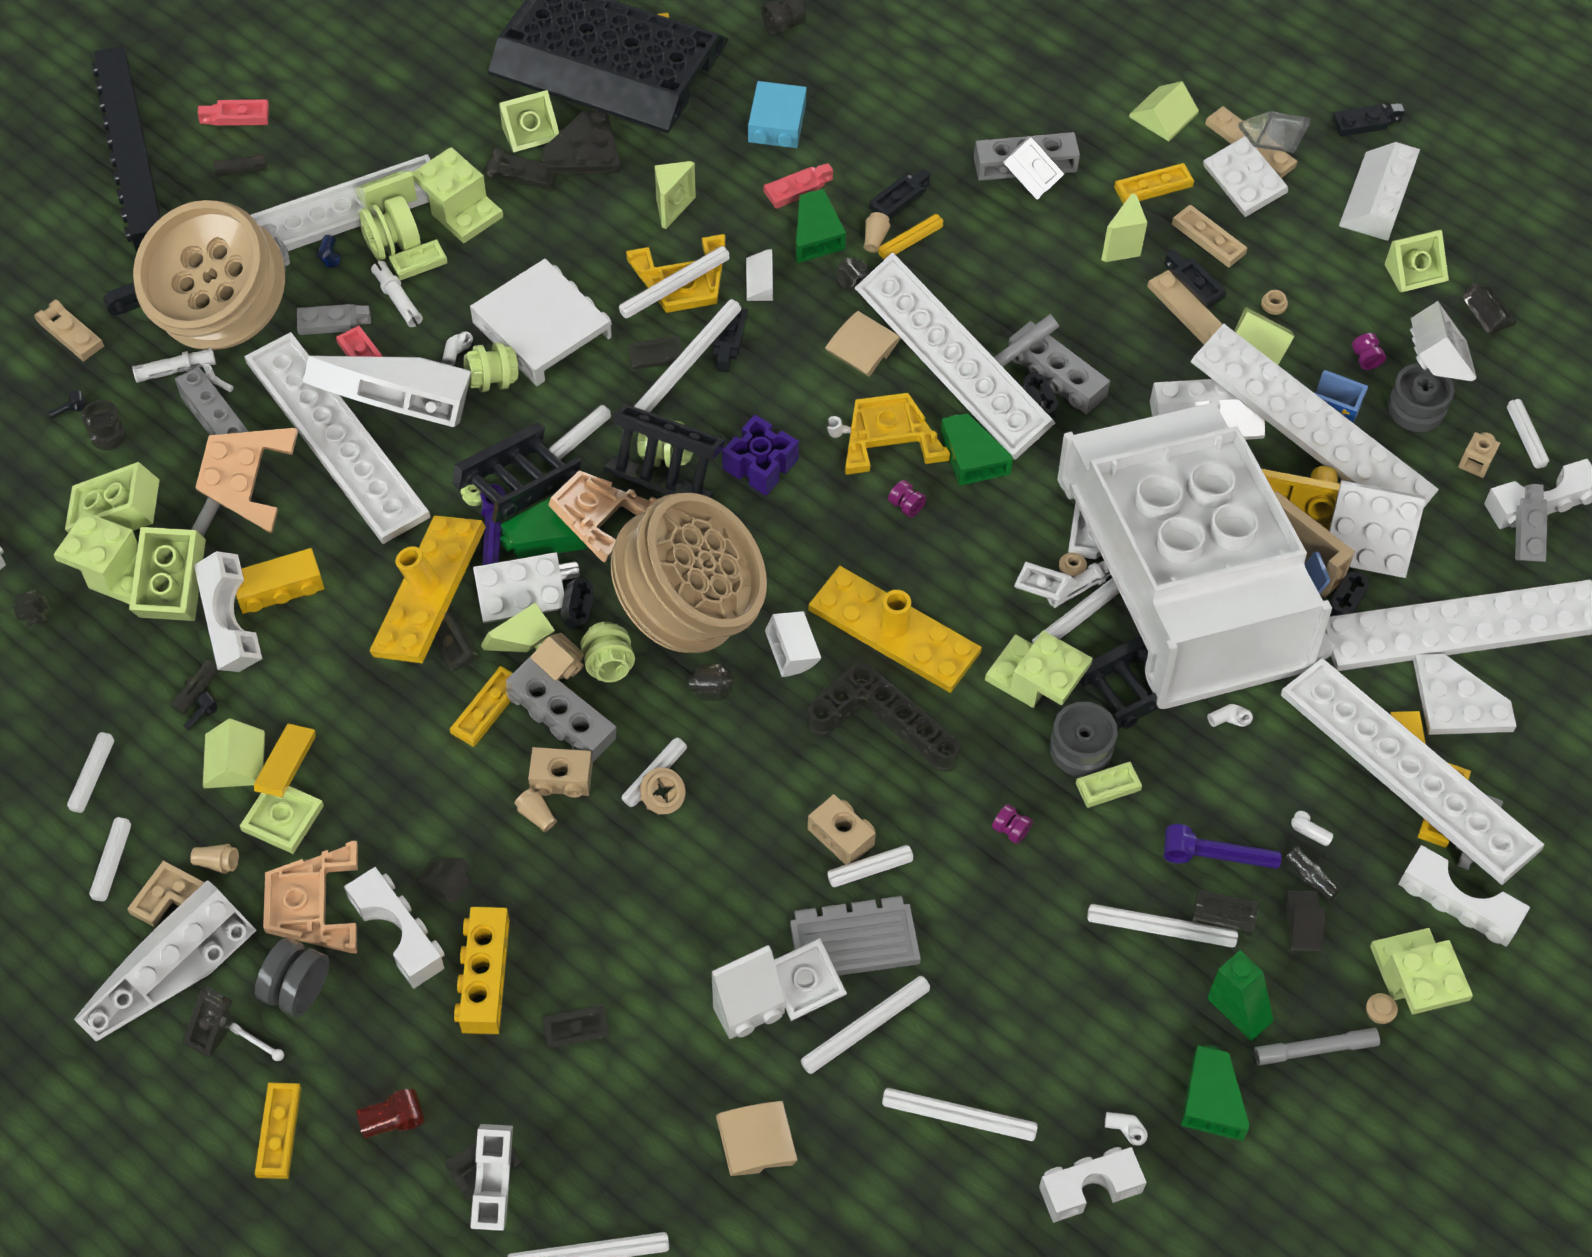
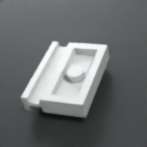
M1030 136L1003 161V164L1037 200L1064 175Z

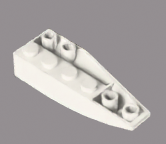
M308 356L303 382L370 405L455 427L461 420L472 371L421 357Z
M207 880L124 960L74 1020L95 1041H98L211 974L257 930Z

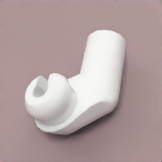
M464 331L447 340L442 358L443 364L451 366L455 364L457 354L471 346L473 342L471 333Z
M1229 704L1208 714L1207 718L1212 727H1216L1224 722L1243 727L1252 722L1253 715L1246 708Z
M1298 811L1295 813L1294 818L1291 819L1293 829L1324 846H1328L1332 841L1333 833L1310 822V815L1307 812Z
M1106 1112L1105 1128L1120 1129L1133 1145L1139 1146L1145 1143L1148 1137L1147 1131L1136 1116Z

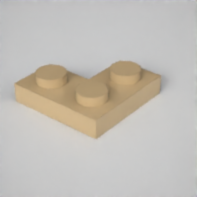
M163 861L127 910L132 916L155 927L172 903L180 906L205 882Z

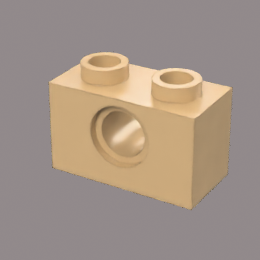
M558 633L548 636L530 658L557 681L563 678L567 680L570 676L574 677L584 666L581 661L585 658V654L565 635Z
M532 747L528 777L530 788H533L535 792L539 791L542 796L551 794H565L573 798L580 797L581 795L589 796L593 767L591 751ZM558 772L566 773L564 776L561 777L555 776V774Z
M834 794L808 816V830L845 865L858 861L875 845L876 833L871 823L866 819L861 820L847 801H841ZM844 826L849 828L850 830L842 832L839 831L837 828Z

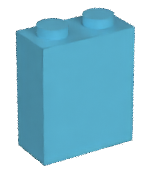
M758 81L748 124V142L798 148L806 108L807 87Z

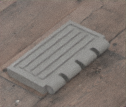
M902 896L882 898L881 908H877L875 900L851 903L852 912L848 913L846 904L821 907L822 916L817 917L816 908L794 911L795 920L790 921L794 950L820 938L838 976L917 965L921 961L910 904L904 905Z

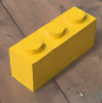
M312 548L242 568L244 581L238 588L236 596L242 614L257 612L271 605L283 604L304 595L310 596L324 590Z

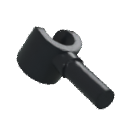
M79 390L70 392L69 402L49 411L50 418L69 410L75 412L83 411L86 405L85 397H82V393Z
M205 692L197 698V704L200 708L184 724L183 727L189 731L204 715H211L217 711V703L210 693Z

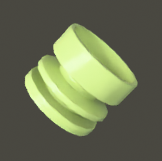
M402 195L384 201V214L376 204L371 205L372 216L367 208L359 210L360 227L363 237L377 261L385 259V250L389 256L394 255V243L396 242L402 251L421 244L415 220Z

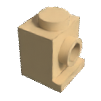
M1475 432L1458 468L1484 478L1500 442L1495 441V437L1490 433L1479 434ZM1469 458L1474 459V460H1476V461H1478V462H1481V463H1483V465H1481V464H1479V463H1477V462H1474V461L1470 460Z

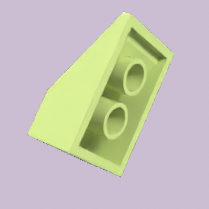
M137 462L73 485L65 530L68 533L70 532L83 511L133 531L153 524L159 479Z

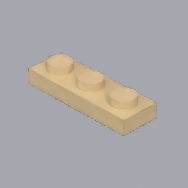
M1191 204L1173 217V226L1228 268L1246 255L1247 247Z

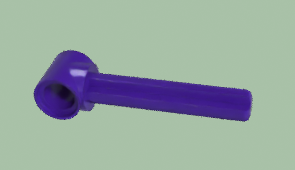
M490 484L502 496L506 495L503 487L497 484ZM481 492V514L485 517L486 526L484 530L482 565L499 563L502 520L496 524L492 521L494 503H490L492 501Z
M1182 824L1170 825L1165 830L1164 858L1172 863H1186L1195 855L1278 869L1281 865L1282 855L1279 851L1196 838L1195 833H1192L1190 827Z

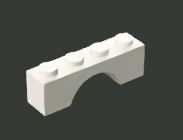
M1588 459L1563 466L1556 480L1557 487L1544 492L1543 499L1547 500L1548 506L1547 515L1557 511L1565 512L1573 506L1582 503L1584 505L1592 503V465ZM1516 481L1491 488L1484 503L1499 529L1509 526L1516 527L1517 505H1520L1521 498H1525V487Z
M216 551L196 563L194 568L217 669L240 672L260 661L262 656L257 634L244 631L238 625L234 614L235 595L244 581L239 557L237 554Z
M1422 845L1398 884L1409 894L1419 896L1431 903L1438 911L1447 912L1457 918L1464 926L1474 928L1485 934L1490 941L1506 947L1530 909L1528 905L1505 892L1486 899L1474 898L1464 894L1450 879L1448 860Z
M374 867L344 886L349 901L364 921L373 919L387 920L401 929V942L393 955L398 969L413 989L444 969L442 957L445 954L436 940L429 941L426 936L428 931L420 918L413 919L409 913L412 911L409 903L402 895L400 897L396 896L393 891L395 885L386 873L381 875L377 868Z

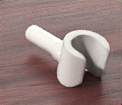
M202 365L206 372L205 375L212 384L232 392L234 387L215 376L211 365Z
M832 416L828 419L830 426L827 427V430L831 437L838 438L843 433L851 434V427L842 425L839 417Z

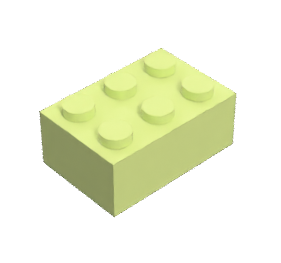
M140 528L129 610L139 618L195 621L199 586L194 565L203 560L206 539L198 531Z

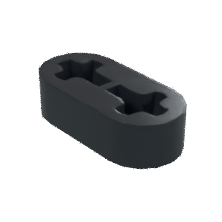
M134 282L109 291L103 298L108 312L112 315H120L141 307L136 296Z
M1038 373L1027 375L1024 379L1023 389L1053 419L1057 413L1058 401L1047 379Z
M1350 572L1344 577L1330 602L1332 616L1355 612L1369 586V581L1364 574ZM1357 583L1359 586L1356 587L1354 592L1350 591L1351 585ZM1345 599L1348 601L1347 606L1343 609L1338 607Z
M578 577L569 582L565 588L561 619L568 628L577 629L589 620L594 588L587 578Z

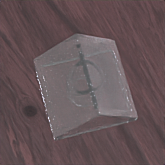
M1267 112L1239 122V129L1254 147L1294 153L1310 124V118Z

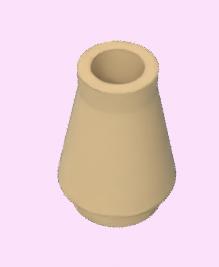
M874 212L866 219L864 249L869 252H878L879 246L890 229L889 217L885 214Z
M529 788L516 799L514 804L518 807L517 812L537 825L543 832L548 831L556 824L557 820L552 815L539 791L535 792L533 788Z
M230 844L201 848L194 847L191 852L192 865L202 866L223 874L234 871L238 865V850L235 847H231Z

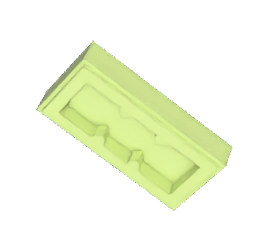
M437 239L389 256L390 263L399 280L448 263L447 257Z
M1130 761L1076 779V786L1087 808L1141 791L1142 784Z

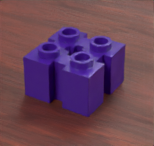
M754 415L742 428V438L739 439L735 436L722 450L723 470L739 480L744 476L748 477L749 486L767 496L779 482V472L786 474L798 461L799 441L783 431H780L778 434L773 433L770 423Z

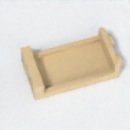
M1276 491L1275 495L1307 552L1305 562L1314 552H1319L1330 578V583L1320 593L1326 599L1339 587L1346 576L1355 551Z

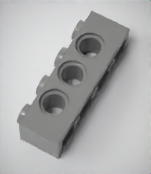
M1074 132L1030 136L1063 173L1077 172L1080 153ZM1029 136L976 141L974 162L978 180L1015 177L1003 164V161Z
M1031 321L1009 338L1008 346L1029 332L1035 324ZM1050 335L1036 342L1012 360L1028 370L1030 374L1038 373L1043 375L1054 393L1061 395L1072 407L1079 409L1086 415L1108 395L1110 380Z
M199 366L175 378L182 400L209 435L249 432Z
M530 657L506 680L507 697L511 702L518 706L521 704L528 710L529 715L536 722H543L547 725L557 739L561 741L564 739L571 745L573 750L591 751L592 763L616 740V726L559 680L555 681ZM534 692H542L544 695L540 697H534L531 694ZM556 709H562L566 711L563 714L553 713V711ZM579 726L587 728L584 732H578L574 729Z

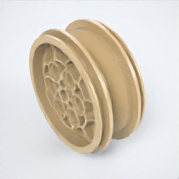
M202 200L187 203L171 210L150 228L137 251L133 279L138 302L144 313L154 324L188 347L201 350L209 348L218 350L230 348L249 340L271 320L284 292L285 266L282 253L275 239L246 211L227 202Z
M676 493L658 499L644 513L633 517L622 527L612 550V581L623 609L640 631L657 644L670 650L683 653H702L715 649L730 636L748 628L758 616L764 603L767 590L766 570L762 555L754 538L734 513L721 503L707 496L695 493Z

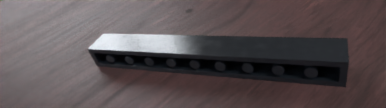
M124 46L94 51L96 62H92L95 77H99L98 80H95L98 94H103V97L99 98L102 113L106 112V115L102 116L105 130H110V133L106 134L109 149L113 148L114 150L109 152L112 166L117 167V170H113L116 185L121 186L120 189H117V195L120 204L125 206L120 208L123 222L128 223V226L124 227L127 242H133L137 252L143 238L161 216L129 61Z

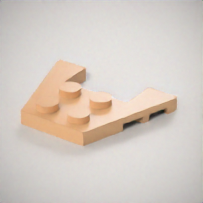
M296 428L209 435L195 487L196 490L239 514L244 519L251 521L266 532L272 533L278 513L277 507L250 502L264 449L292 455L298 430Z
M578 471L551 497L549 507L605 563L612 555L616 539L599 528L619 507H624L635 515L644 513L658 499L650 497V500L638 497L634 490L629 489L625 492L611 487L612 482Z
M357 841L345 843V847L328 852V850L323 851L322 855L304 862L301 859L265 872L263 924L265 933L348 953H357L356 923L325 925L326 874L328 872L358 870Z

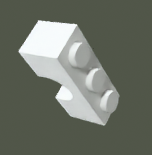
M481 1124L478 1128L475 1160L477 1162V1171L472 1202L471 1229L504 1230L513 1126Z
M1116 1147L1106 1151L1103 1157L1092 1160V1157H1086L1075 1162L1073 1167L1064 1170L1062 1167H1055L1045 1172L1039 1189L1053 1223L1084 1212L1087 1202L1082 1188L1087 1184L1095 1183L1103 1186L1108 1191L1113 1203L1141 1194L1147 1182L1132 1147L1124 1150L1121 1147Z

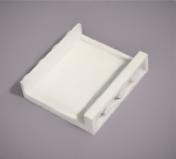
M543 259L470 306L472 322L493 343L501 342L504 347H512L516 353L518 368L536 386L545 381L544 371L601 333L607 339L611 338L612 323L609 316L605 312L601 313L588 296L585 297L579 292L573 281H568L563 276L561 270L556 265L550 264L546 259Z

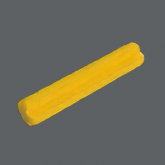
M938 214L932 215L879 246V256L885 260L892 252L895 255L942 228L943 219Z

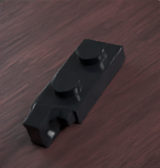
M1382 104L1337 111L1333 113L1332 119L1339 135L1343 137L1385 130L1393 122L1402 121L1405 110L1402 104H1390L1389 106Z
M922 169L913 177L903 175L870 200L869 209L873 212L885 214L889 217V220L923 195L926 187L930 185L931 174Z
M1175 249L1166 254L1164 264L1168 267L1169 271L1207 309L1225 298L1226 291L1193 258L1190 260L1188 258L1184 259Z
M741 308L737 316L713 341V357H718L717 371L728 372L730 360L737 359L747 322L748 309Z

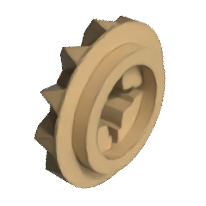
M660 767L649 771L643 776L639 786L640 800L644 802L647 810H652L657 815L670 814L682 805L685 799V786L683 780L675 771ZM658 784H660L661 788H672L664 795L665 799L661 795L653 796L652 794L658 789Z

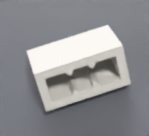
M804 611L772 615L765 633L781 676L787 677L799 674L816 665L821 656Z

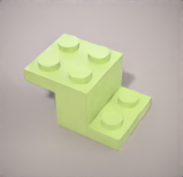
M452 147L412 172L414 182L429 196L432 215L462 243L467 242L503 218V211L486 196L484 176Z
M83 511L54 553L56 561L81 570L89 589L130 604L138 543L133 530Z
M1044 630L1034 644L1015 634L987 672L985 681L1032 708L1036 706L1043 695L1063 705L1092 664L1093 658Z
M1430 928L1372 941L1370 947L1390 997L1394 1000L1405 998L1412 1015L1470 1001L1473 997L1450 940L1435 943Z

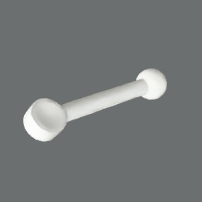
M236 1023L230 1025L229 1029L233 1033L244 1037L271 1054L273 1060L281 1061L284 1058V1052L281 1049H273L244 1031Z

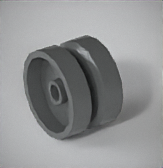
M1419 363L1404 367L1397 375L1387 403L1390 416L1402 428L1413 432H1428L1436 429L1444 421L1455 392L1453 381L1448 377L1433 375L1429 368L1424 370Z
M1076 702L1064 707L1057 714L1049 743L1050 755L1054 763L1065 773L1076 777H1083L1104 770L1110 763L1118 736L1117 723L1112 714L1102 706L1092 702Z
M285 937L272 948L259 971L255 984L257 1000L270 1006L279 1004L281 1011L293 1017H301L314 1004L323 988L329 971L328 956L315 949H308L306 951L304 944L291 938Z

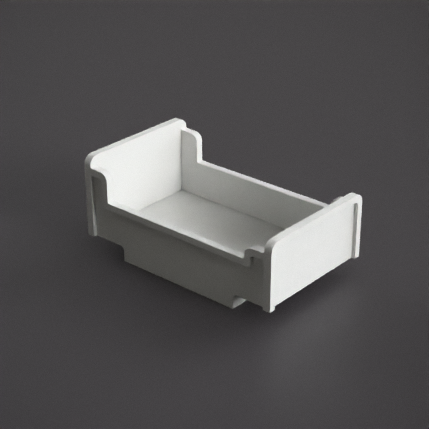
M1218 397L1210 399L1208 404L1077 435L1068 432L1064 433L1057 480L1068 499H1075L1146 645L1148 656L1145 675L1152 692L1156 693V704L1160 709H1167L1302 674L1316 663L1332 610L1329 601L1322 600L1304 564L1307 552L1238 426L1229 428L1220 412L1221 403Z

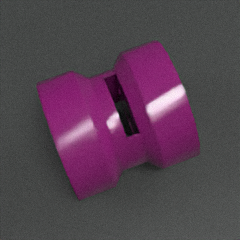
M1374 333L1363 334L1352 342L1354 353L1359 356V364L1364 370L1375 369L1386 360L1383 349L1379 348L1380 343Z
M902 480L891 490L888 501L895 507L899 506L902 508V513L908 518H912L925 505L926 496L920 491L915 492L909 482Z
M1007 804L995 818L992 828L998 833L1007 834L1009 840L1018 845L1029 832L1033 820L1026 815L1020 816L1014 807Z

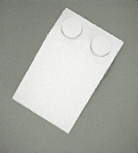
M769 945L712 971L713 1009L729 1039L736 1036H747L755 1027L763 1023L772 1024L778 1021L782 1014L785 1013V999Z

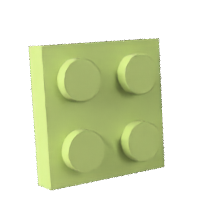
M290 786L283 798L261 793L244 818L240 828L249 835L294 854L324 805L322 800Z

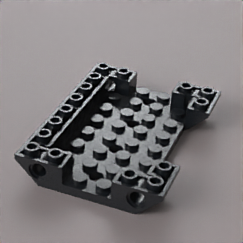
M525 0L498 36L488 73L491 76L540 92L548 90L549 95L669 133L689 103L690 85L701 69L710 71L727 45L728 38L614 0Z

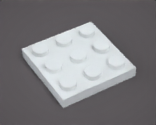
M1341 480L1329 532L1355 551L1350 567L1406 578L1426 498L1421 495Z

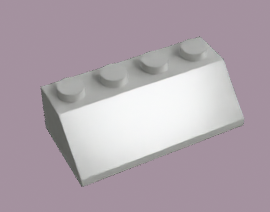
M1394 142L1367 151L1339 226L1388 241L1420 149Z
M1438 301L1411 318L1413 328L1410 331L1414 336L1412 340L1416 345L1414 347L1417 353L1416 359L1424 370L1429 368L1435 376L1473 381L1477 378L1466 339Z
M1213 379L1156 382L1153 385L1150 398L1152 416L1208 404L1210 399L1218 397L1221 403L1220 412L1229 428L1238 426L1245 440L1263 439L1265 437V419Z

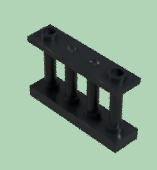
M626 403L614 413L612 423L621 426L623 429L619 454L614 456L604 466L603 471L611 473L616 478L627 479L668 495L695 493L709 498L713 497V491L703 488L709 459L713 460L723 450L725 439ZM634 431L646 435L648 438L643 466L629 461ZM659 440L671 444L673 447L668 475L653 470ZM684 449L698 456L693 484L678 479Z
M537 422L456 463L452 484L458 490L468 485L476 486L494 503L492 521L496 524L559 490L580 471L582 460L577 457L564 464L543 445L545 427ZM536 452L555 470L544 475L524 456ZM511 463H516L534 481L523 485L504 467ZM490 474H495L513 492L502 496L483 478Z
M1141 635L1093 659L1092 664L1079 681L1082 687L1091 684L1099 689L1116 712L1113 718L1117 723V730L1122 727L1124 729L1131 728L1138 722L1139 718L1158 709L1156 693L1150 695L1129 668L1130 663L1136 660L1146 664L1148 650ZM1113 672L1120 674L1140 701L1126 707L1105 680L1106 676Z

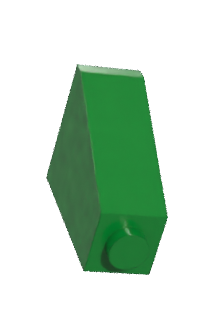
M824 189L800 195L796 237L797 263L845 250L846 232Z
M968 413L951 415L942 419L940 435L944 446L949 450V460L959 486L1011 475L1012 455Z
M551 497L501 524L502 536L500 541L507 552L512 551L517 559L556 552L563 553L588 548V546L549 507Z
M1240 950L1218 969L1207 999L1252 1042L1273 1023L1274 1019L1264 973Z
M1198 1045L1192 1060L1181 1126L1243 1141L1249 1130V1121L1228 1052L1221 1051L1220 1048L1213 1045Z

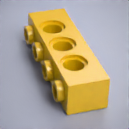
M470 907V917L464 918L463 935L467 936V946L461 947L460 962L465 966L464 974L458 975L457 991L462 993L461 1003L455 1004L454 1020L459 1022L462 1033L499 1034L510 924L507 908ZM481 939H491V942L486 945L477 944ZM485 966L489 968L485 973H475V970L479 967ZM477 995L486 996L482 1002L476 1003L472 1001Z

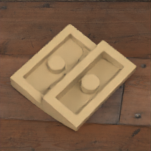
M857 311L837 331L825 349L830 354L870 377L882 358L887 359L901 337Z
M783 1101L741 1107L719 1113L716 1116L730 1176L760 1173L764 1168L792 1166L796 1163L797 1156Z

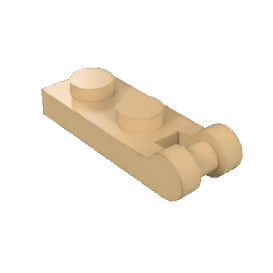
M56 299L49 304V308L45 311L40 310L34 315L37 322L83 362L104 347L102 340L68 312ZM55 316L59 317L54 322L51 320Z

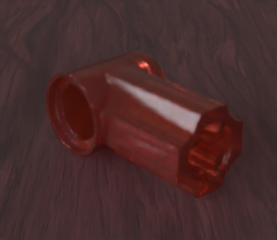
M415 1089L400 1090L392 1094L387 1101L356 1110L364 1139L396 1128L401 1131L414 1129L424 1122V1116Z

